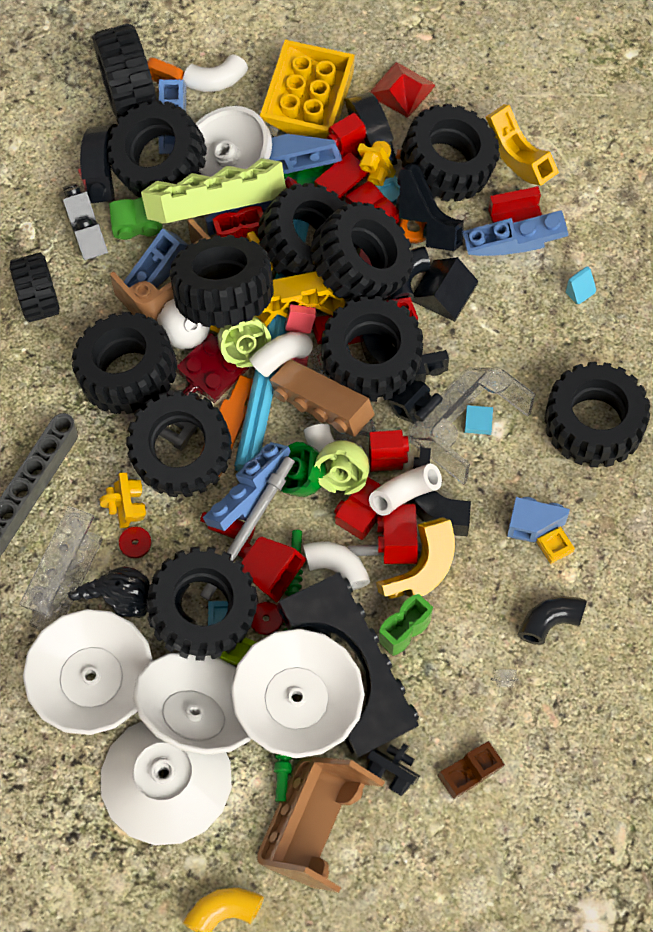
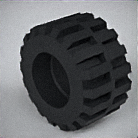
M39 252L10 260V272L24 318L30 323L59 315L60 307L45 256Z

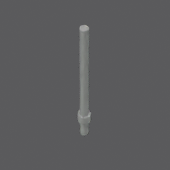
M286 456L276 473H272L267 480L268 486L227 550V553L231 554L230 560L232 562L237 557L277 490L281 491L286 482L284 479L295 463L293 459ZM207 583L200 596L209 601L217 587Z

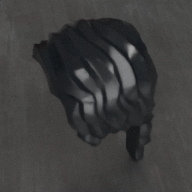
M123 566L109 570L99 579L95 578L92 582L78 586L74 592H68V597L76 601L102 596L103 600L111 606L117 615L121 617L142 618L147 613L150 582L147 576L139 570Z

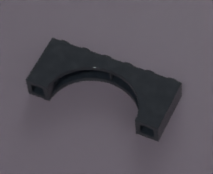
M340 572L280 600L276 608L287 630L312 627L329 631L345 641L360 660L366 679V699L359 721L344 740L355 760L418 727L417 720H419V715L412 704L408 705L404 697L406 691L402 682L398 678H394L390 670L392 669V663L386 653H381L377 645L379 639L375 630L368 628L364 620L366 614L362 605L359 602L355 603L351 595L353 589L349 580L346 577L342 578Z

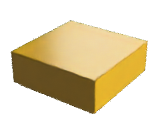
M561 526L537 538L536 541L550 564L573 553L575 550Z

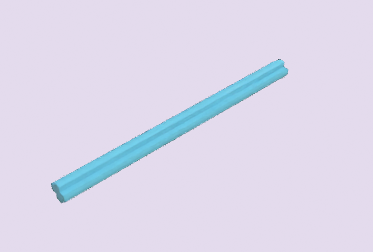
M293 219L296 233L303 242H306L309 224L302 220ZM276 272L275 279L285 277L284 274ZM277 314L267 326L271 340L287 332L285 331V317ZM279 367L269 377L263 376L255 368L234 464L236 466L235 470L238 472L245 463L252 460L262 450L274 391L270 379L276 374Z

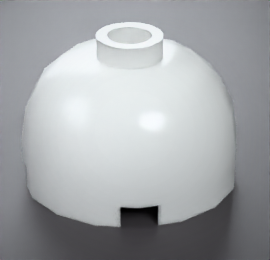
M174 299L164 305L165 307L157 317V322L165 329L171 345L178 349H191L198 346L207 338L210 327H204L201 323L195 324L188 320V318L186 319L176 308Z

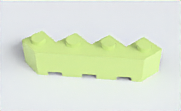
M261 158L248 169L225 166L212 177L191 173L178 184L156 181L144 189L141 194L147 219L165 224L271 201L286 189L282 162Z

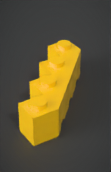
M316 271L274 279L272 300L263 313L256 317L267 327L277 314L286 318L290 304L314 307L333 316V312L338 307L343 308L345 306V299L336 297L331 288L327 289L323 284L324 280L321 276L318 277ZM210 326V330L219 333L220 328Z

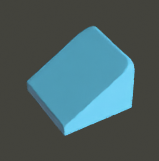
M589 267L583 268L568 280L566 294L578 305L596 292V286Z

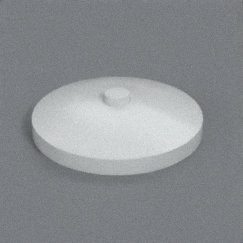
M241 106L223 107L208 113L195 123L203 134L204 144L207 147V154L203 156L206 160L205 166L199 170L201 175L212 177L225 166L248 169L261 158H270L272 150L271 133L263 119L251 109Z

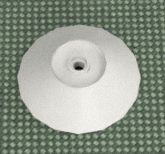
M85 609L62 615L41 630L27 652L23 672L27 699L43 721L63 732L92 735L114 729L137 712L133 700L135 681L146 665L153 661L149 643L134 623L112 611ZM91 673L96 674V677H95L94 680H92V681H88V680H87V676H88L89 674H91Z
M300 628L274 632L253 644L238 663L231 687L235 716L247 735L269 752L293 758L320 755L343 742L360 719L365 696L360 669L348 651L325 634ZM298 694L302 697V700L295 702L292 700V696Z
M180 652L168 653L149 662L137 676L133 700L140 719L156 737L178 749L205 755L231 752L251 740L234 712L231 687L237 667L220 658L212 660L211 655L205 656L204 661H196L195 655H188V658L185 659L179 657Z
M143 721L128 727L110 746L101 768V797L111 820L129 837L152 845L181 844L205 832L223 812L232 788L231 762L226 752L205 755L178 749L156 737ZM168 770L169 775L166 778H160V771Z

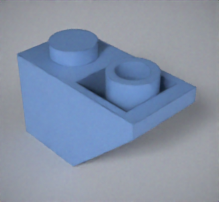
M516 497L507 537L534 543L537 541V538L560 526H564L570 509L564 508L558 503L546 504L537 502L531 497Z

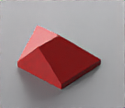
M395 62L370 92L380 103L409 118L434 89L435 83Z

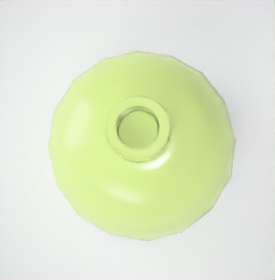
M256 316L249 322H240L237 326L226 325L224 328H220L218 333V346L223 357L228 363L236 364L237 367L241 368L253 366L249 358L263 345L271 341V335L266 325Z
M337 440L327 444L320 451L314 467L317 466L321 471V464L323 462L326 463L327 473L323 478H319V484L323 488L333 493H336V490L345 491L344 495H350L359 492L365 486L369 474V461L366 453L360 446L350 441Z

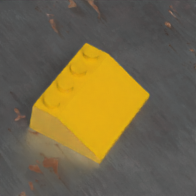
M285 39L260 117L263 121L287 134L327 139L328 128L340 120L345 103L344 99L347 97L354 74L355 55Z

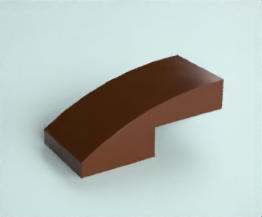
M487 741L466 753L461 760L441 770L437 776L454 800L505 766V763L491 743Z

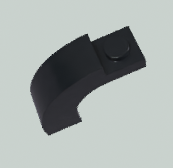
M365 92L344 99L348 115L355 113L365 124L366 138L364 140L366 146L371 148L376 141L387 142L392 150L389 159L392 165L398 164L392 140H394L386 115L377 98L371 92Z
M117 124L89 127L82 138L80 150L81 178L86 181L87 194L91 204L115 201L111 164L108 162L107 157L110 151L107 149L108 140H112L110 133L113 127L116 128L118 126Z
M377 334L361 335L362 350L369 364L384 363L397 353L396 348L387 338ZM447 350L422 355L420 369L416 373L415 381L425 383L426 375L438 376L448 371L449 356Z
M420 447L419 457H414L413 469L430 464L431 448ZM436 490L409 500L410 504H416V514L424 523L443 517L451 520L454 535L468 537L471 501L449 499L440 495Z

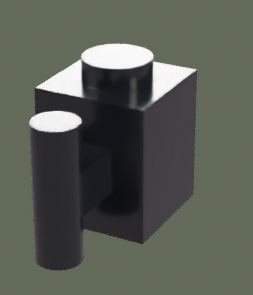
M414 380L411 385L406 384V390L401 394L394 392L393 397L388 399V402L398 418L415 424L417 421L423 422L442 402L443 398L438 393H434L431 397L430 388L424 382Z

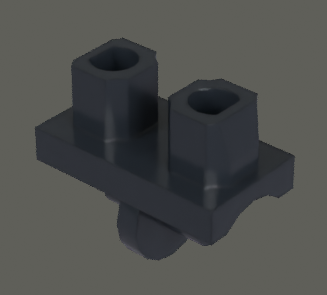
M404 743L398 749L390 744L386 752L394 756V759L377 749L371 750L367 757L370 759L367 770L382 779L386 770L395 774L389 786L390 790L403 796L411 785L418 782L421 776L401 764V762L412 766L415 761L413 757L407 754L409 745Z

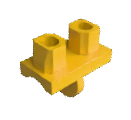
M376 141L371 148L361 143L358 147V152L362 157L359 165L363 171L369 172L367 180L377 186H383L386 177L394 178L396 172L389 159L392 151L391 147L385 141Z
M119 473V480L114 482V488H106V495L102 496L99 501L101 507L109 509V514H118L119 528H128L131 522L141 521L146 516L144 503L131 502V497L141 496L142 483L141 480L128 479L127 473Z

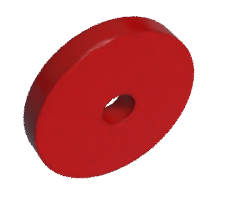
M130 527L120 535L119 547L126 557L133 559L141 558L151 549L152 540L150 534L141 527ZM133 541H138V544H132Z
M270 602L257 604L256 613L251 624L255 632L261 635H270L279 630L283 620L276 608L277 605ZM268 616L269 620L264 621L263 617Z

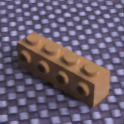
M292 359L288 360L270 379L274 389L273 394L279 401L294 405L297 410L313 415L321 423L327 422L340 433L346 432L355 437L375 415L368 397Z

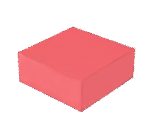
M290 304L285 320V331L310 334L316 317V308Z

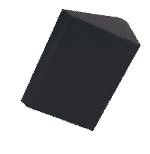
M458 257L434 260L430 265V270L425 273L414 291L412 302L455 322L479 281Z

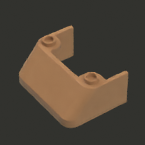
M192 218L187 220L191 243L196 244L203 238L211 239ZM114 271L110 273L115 296L132 315L140 313L146 315V318L152 317L157 321L159 313L165 307L164 305L174 299L171 282L159 290L147 281L138 282L129 288Z
M310 756L302 758L295 766L288 782L287 802H279L257 854L258 863L269 870L311 888L339 893L341 887L328 880L329 864L326 860L320 858L341 806H349L359 801L365 785L383 787L385 781L352 760Z

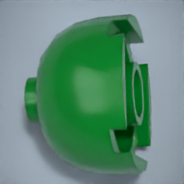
M294 442L288 446L291 450L289 458L293 459L295 463L284 480L286 482L281 491L290 496L307 497L315 494L322 487L319 484V478H323L326 475L327 467L325 462L320 466L321 471L317 466L314 467L320 451L304 442Z

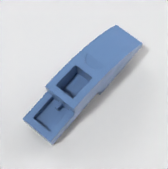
M562 210L515 223L510 218L463 232L468 255L477 256L508 255L545 248V242L569 236Z
M270 442L252 460L245 463L243 468L235 475L239 484L234 486L220 502L213 505L211 510L203 517L207 526L225 531L237 519L246 521L268 486L266 482L271 474L276 473L286 456L289 457L291 451L289 446Z

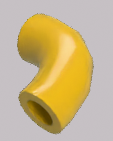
M239 887L217 889L199 899L185 917L183 924L194 932H212L219 922L227 918H237L251 924L261 908L264 897Z

